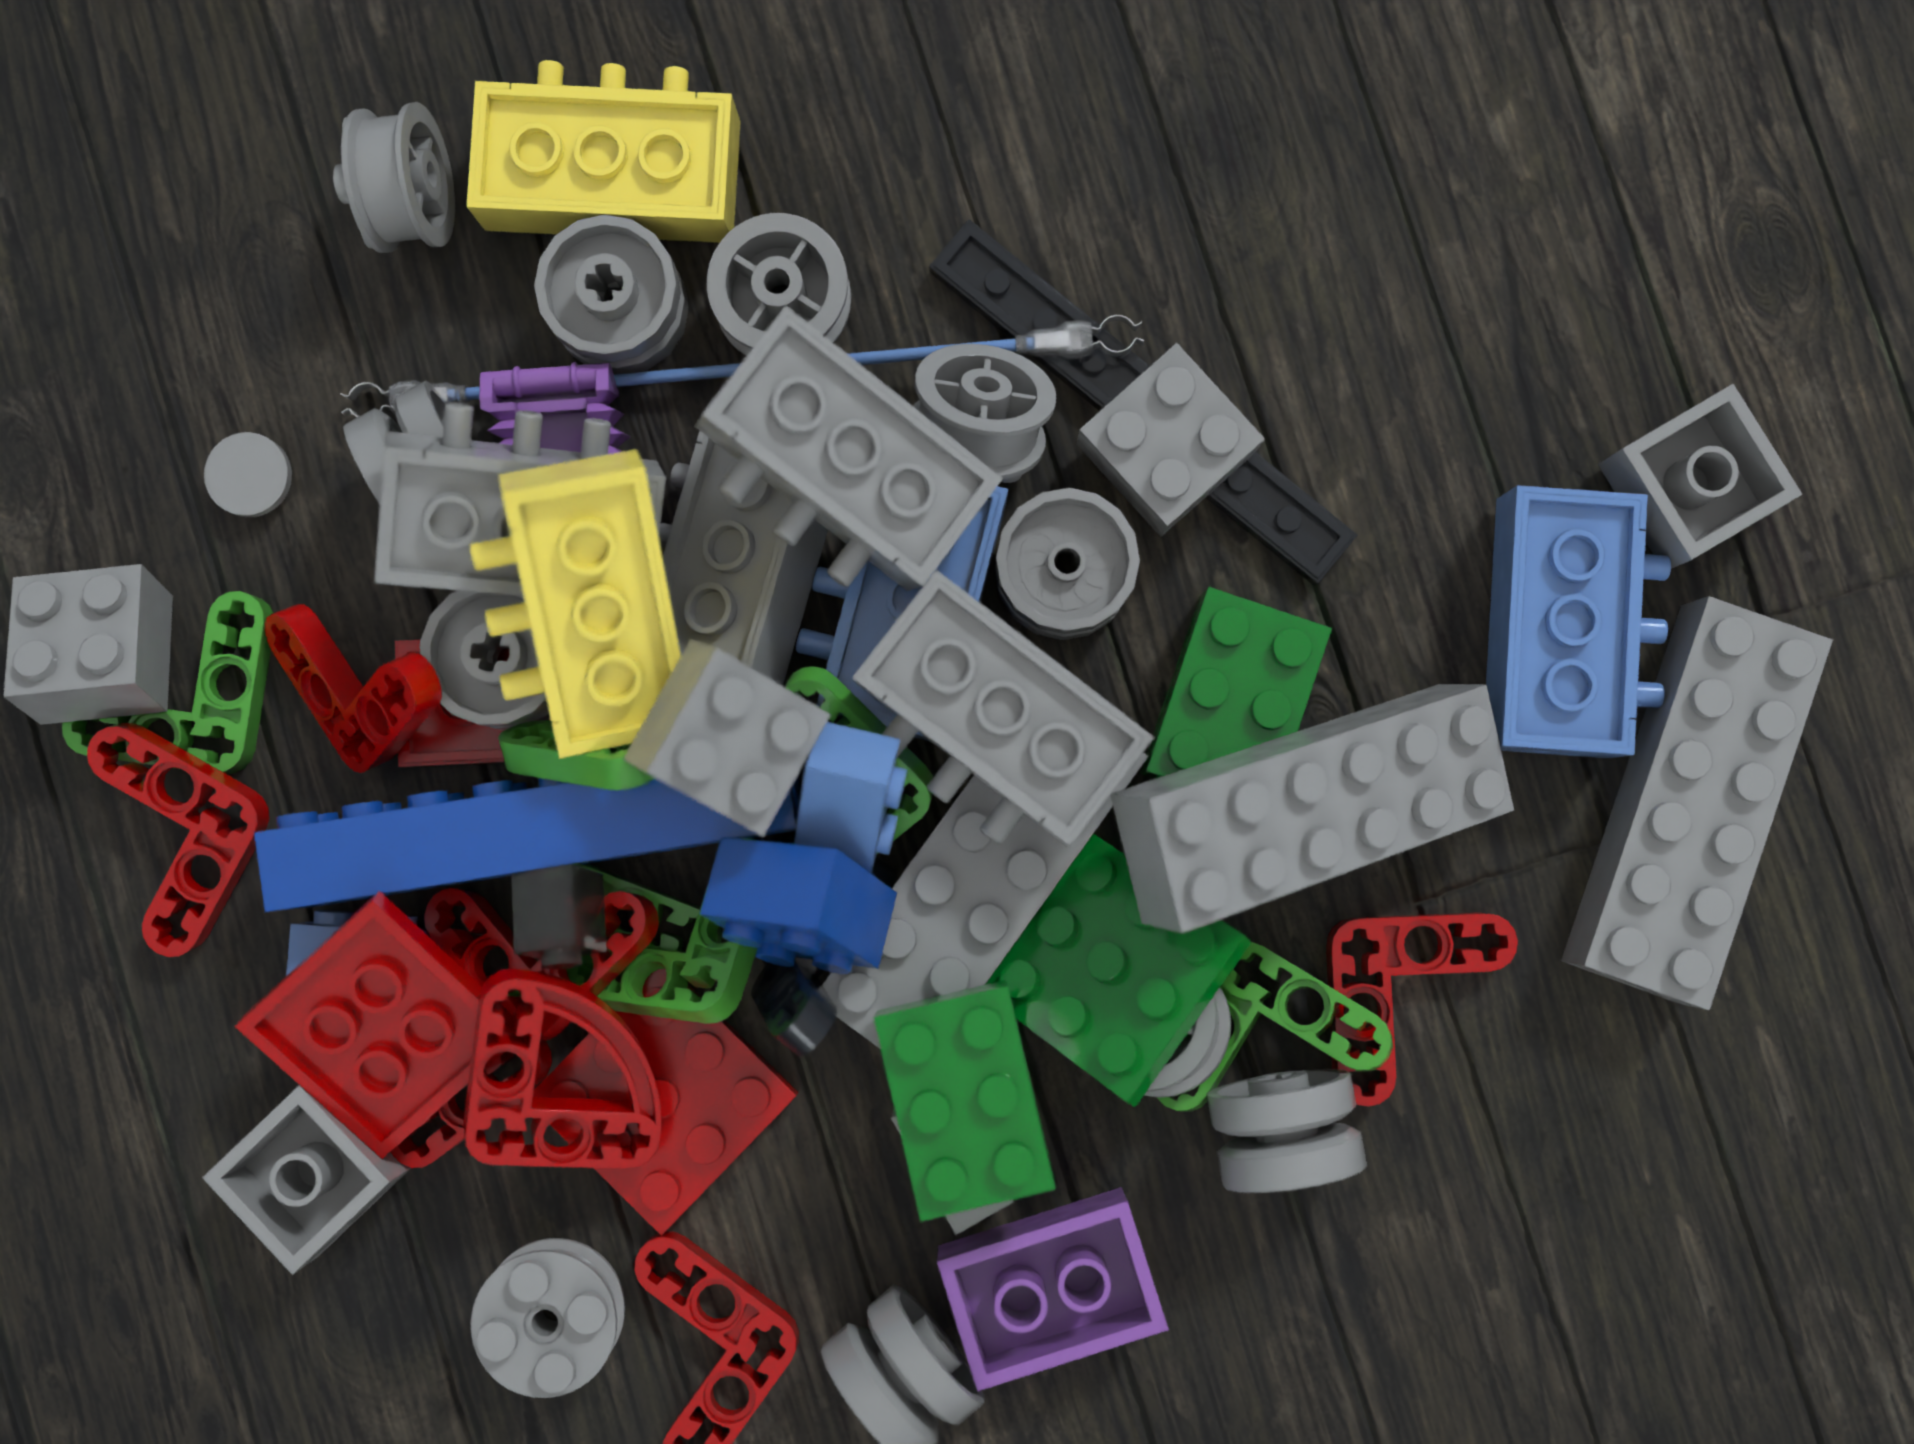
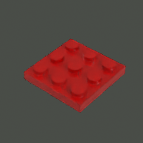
M379 891L246 1012L235 1025V1028L383 1159L468 1084L477 1009L482 986ZM501 1005L504 1017L503 1032L516 1035L513 1026L514 1016ZM498 1052L491 1056L486 1062L484 1069L504 1052Z
M658 969L647 977L643 984V997H651L662 989L666 982V969ZM688 984L687 988H688L689 990H691L692 992H694L696 995H698L700 998H702V997ZM615 1011L637 1038L653 1072L661 1105V1137L655 1155L647 1163L639 1167L629 1169H594L662 1236L783 1111L799 1092L725 1019L718 1023L706 1024ZM591 1033L533 1091V1097L630 1100L627 1082L620 1066L607 1048ZM559 1118L549 1124L568 1144L574 1142L581 1131L580 1123L571 1118ZM599 1120L592 1121L594 1129V1142L592 1146L594 1147L599 1145L597 1133H603ZM633 1122L626 1123L624 1133L614 1135H617L620 1146H629L634 1135L642 1134H640L637 1124Z

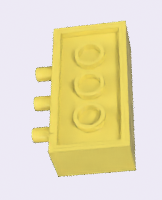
M544 60L538 64L537 84L475 81L467 208L485 231L558 234L577 220L604 214L632 219L653 232L659 240L720 243L726 234L734 228L740 119L732 94L697 92L696 98V92L688 91V71L677 66H670L664 69L663 90L625 88L626 69L614 63H607L601 67L600 87L563 85V65L552 60Z
M635 449L498 474L511 536L472 543L470 545V552L474 568L477 571L517 563L525 602L488 609L485 611V618L490 636L531 629L539 667L501 674L500 684L503 697L506 701L545 693L559 758L631 744L681 657L645 466Z

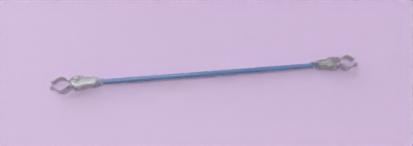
M1112 315L1106 318L1099 328L1091 327V322L1083 320L1065 321L1054 328L1034 329L1025 335H1015L1016 339L960 344L990 345L1012 352L1017 351V354H1028L1034 357L1059 355L1066 359H1079L1093 354V349L1101 347L1110 356H1123L1132 350L1135 343L1143 346L1144 340L1135 338L1128 348L1120 351L1107 348L1102 341L1093 343L1092 333L1099 334L1102 328L1112 321H1122L1135 331L1142 327V321L1134 325L1126 316ZM958 344L849 353L847 355L860 365L923 360L938 349ZM741 363L614 374L617 387L731 377ZM417 380L398 381L390 385L388 391L382 390L373 383L363 382L354 386L348 395L340 394L353 401L356 400L358 394L364 389L377 388L383 395L389 397L390 406L383 405L380 411L387 414L391 410L396 415L395 398L421 382ZM448 382L430 383L446 403L469 404L470 400L479 399L480 387L468 388L467 385H454ZM347 408L341 412L347 417L351 414H353L355 417H359L358 414L350 408Z

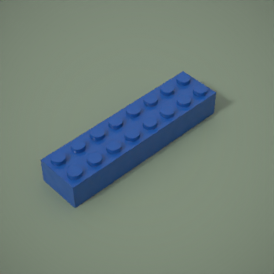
M799 773L764 836L796 831L802 794ZM538 778L539 787L528 789L527 782L513 783L512 780L490 782L472 786L474 798L465 799L464 792L450 794L447 791L427 792L407 796L408 808L402 809L401 802L383 804L382 801L357 803L342 806V819H339L338 812L318 814L317 811L294 813L276 817L278 829L254 832L265 912L304 909L369 899L379 891L388 896L571 866V864L575 863L590 864L720 843L721 837L743 839L761 837V835L657 778L641 786L624 790H606Z

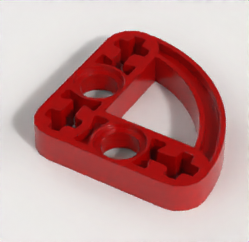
M505 969L491 975L483 984L479 995L463 1121L466 1147L472 1157L481 1163L504 1166L629 1169L647 1163L657 1152L660 1143L661 1105L656 1081L640 1043L625 1021L596 995L577 984L554 975L526 969ZM512 989L520 990L522 1000L529 1003L528 1005H518L515 1010L513 1026L516 1035L503 1032L504 1017L501 1005L494 1003V1001L506 1000L508 990ZM544 1010L578 1024L607 1048L625 1076L630 1100L533 1097ZM498 1052H512L522 1059L521 1071L509 1081H493L484 1073L486 1062ZM493 1118H503L507 1130L501 1131L498 1141H486L483 1130L489 1129ZM525 1118H533L531 1122L532 1144H525L522 1131H527ZM559 1118H571L581 1125L579 1136L567 1146H552L543 1137L548 1125ZM593 1120H599L603 1132L597 1133L599 1145L596 1147L592 1146L594 1142ZM626 1123H636L642 1135H634L629 1146H620L618 1137L614 1134L624 1133Z

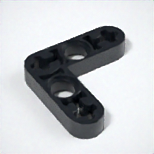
M876 856L871 874L892 888L896 873ZM796 958L794 966L791 967L768 963L757 977L751 990V996L770 1034L799 1056L809 1053L822 1041L830 1030L837 1014L834 1002L818 979L824 970L813 966L812 960Z

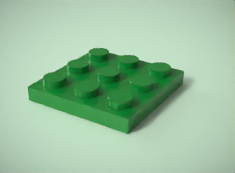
M1093 833L986 984L1006 980L1017 1020L1125 1102L1136 1107L1252 942L1221 919L1184 933L1142 924L1125 854Z

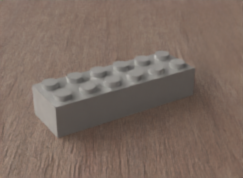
M1710 596L1681 605L1655 681L1664 686V702L1660 708H1646L1635 740V754L1629 758L1561 962L1682 1005L1710 1011L1833 639Z
M1438 684L1110 794L1142 924L1179 933L1198 928L1514 811L1487 685Z
M1145 753L1139 756L1112 793L1124 790L1148 758ZM973 775L892 888L897 892L879 969L853 965L851 974L831 972L824 982L823 987L837 1008L836 1017L880 1048L873 1018L877 1010L985 985L1112 808L1111 795H1109L1071 846L1062 844L1025 814L1005 840L998 844L982 832L980 827L1003 797Z

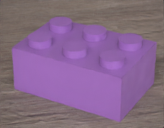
M1122 1187L938 1246L937 1264L977 1391L1169 1330Z

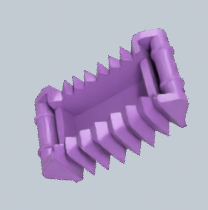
M573 362L569 366L520 369V367L515 366L513 370L481 372L480 409L490 413L499 420L498 423L487 431L502 438L503 440L500 444H513L515 413L520 410L538 412L543 416L540 448L581 452L583 426L587 418L603 419L611 423L608 454L623 452L618 447L630 438L629 435L613 427L624 414L608 406L619 396V389H617L610 362L582 365Z

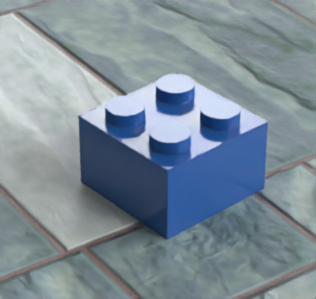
M721 837L700 914L724 928L722 934L724 939L736 944L756 947L755 956L765 962L791 967L794 966L796 958L812 960V965L819 969L838 974H851L853 965L879 969L897 892L838 849Z

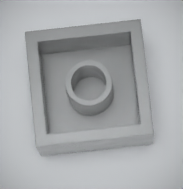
M1176 343L1079 430L1076 445L1157 534L1162 537L1254 455L1265 438L1180 345Z
M1734 384L1627 445L1598 464L1614 492L1648 495L1646 530H1644L1646 531L1645 542L1653 555L1669 556L1671 559V569L1698 557L1803 495Z
M142 564L13 577L4 698L40 725L167 712L173 595Z
M690 639L623 760L764 836L828 721L830 714L717 647Z
M299 1085L202 1178L293 1275L318 1258L411 1168L401 1164L391 1153L381 1159Z

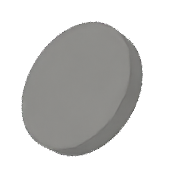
M242 432L226 437L213 448L205 464L204 481L210 497L219 507L237 516L258 517L273 511L285 499L291 486L292 469L286 453L277 443L257 433Z

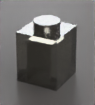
M572 864L512 874L514 954L541 959V968L569 969L581 966L583 955L607 952L603 874Z

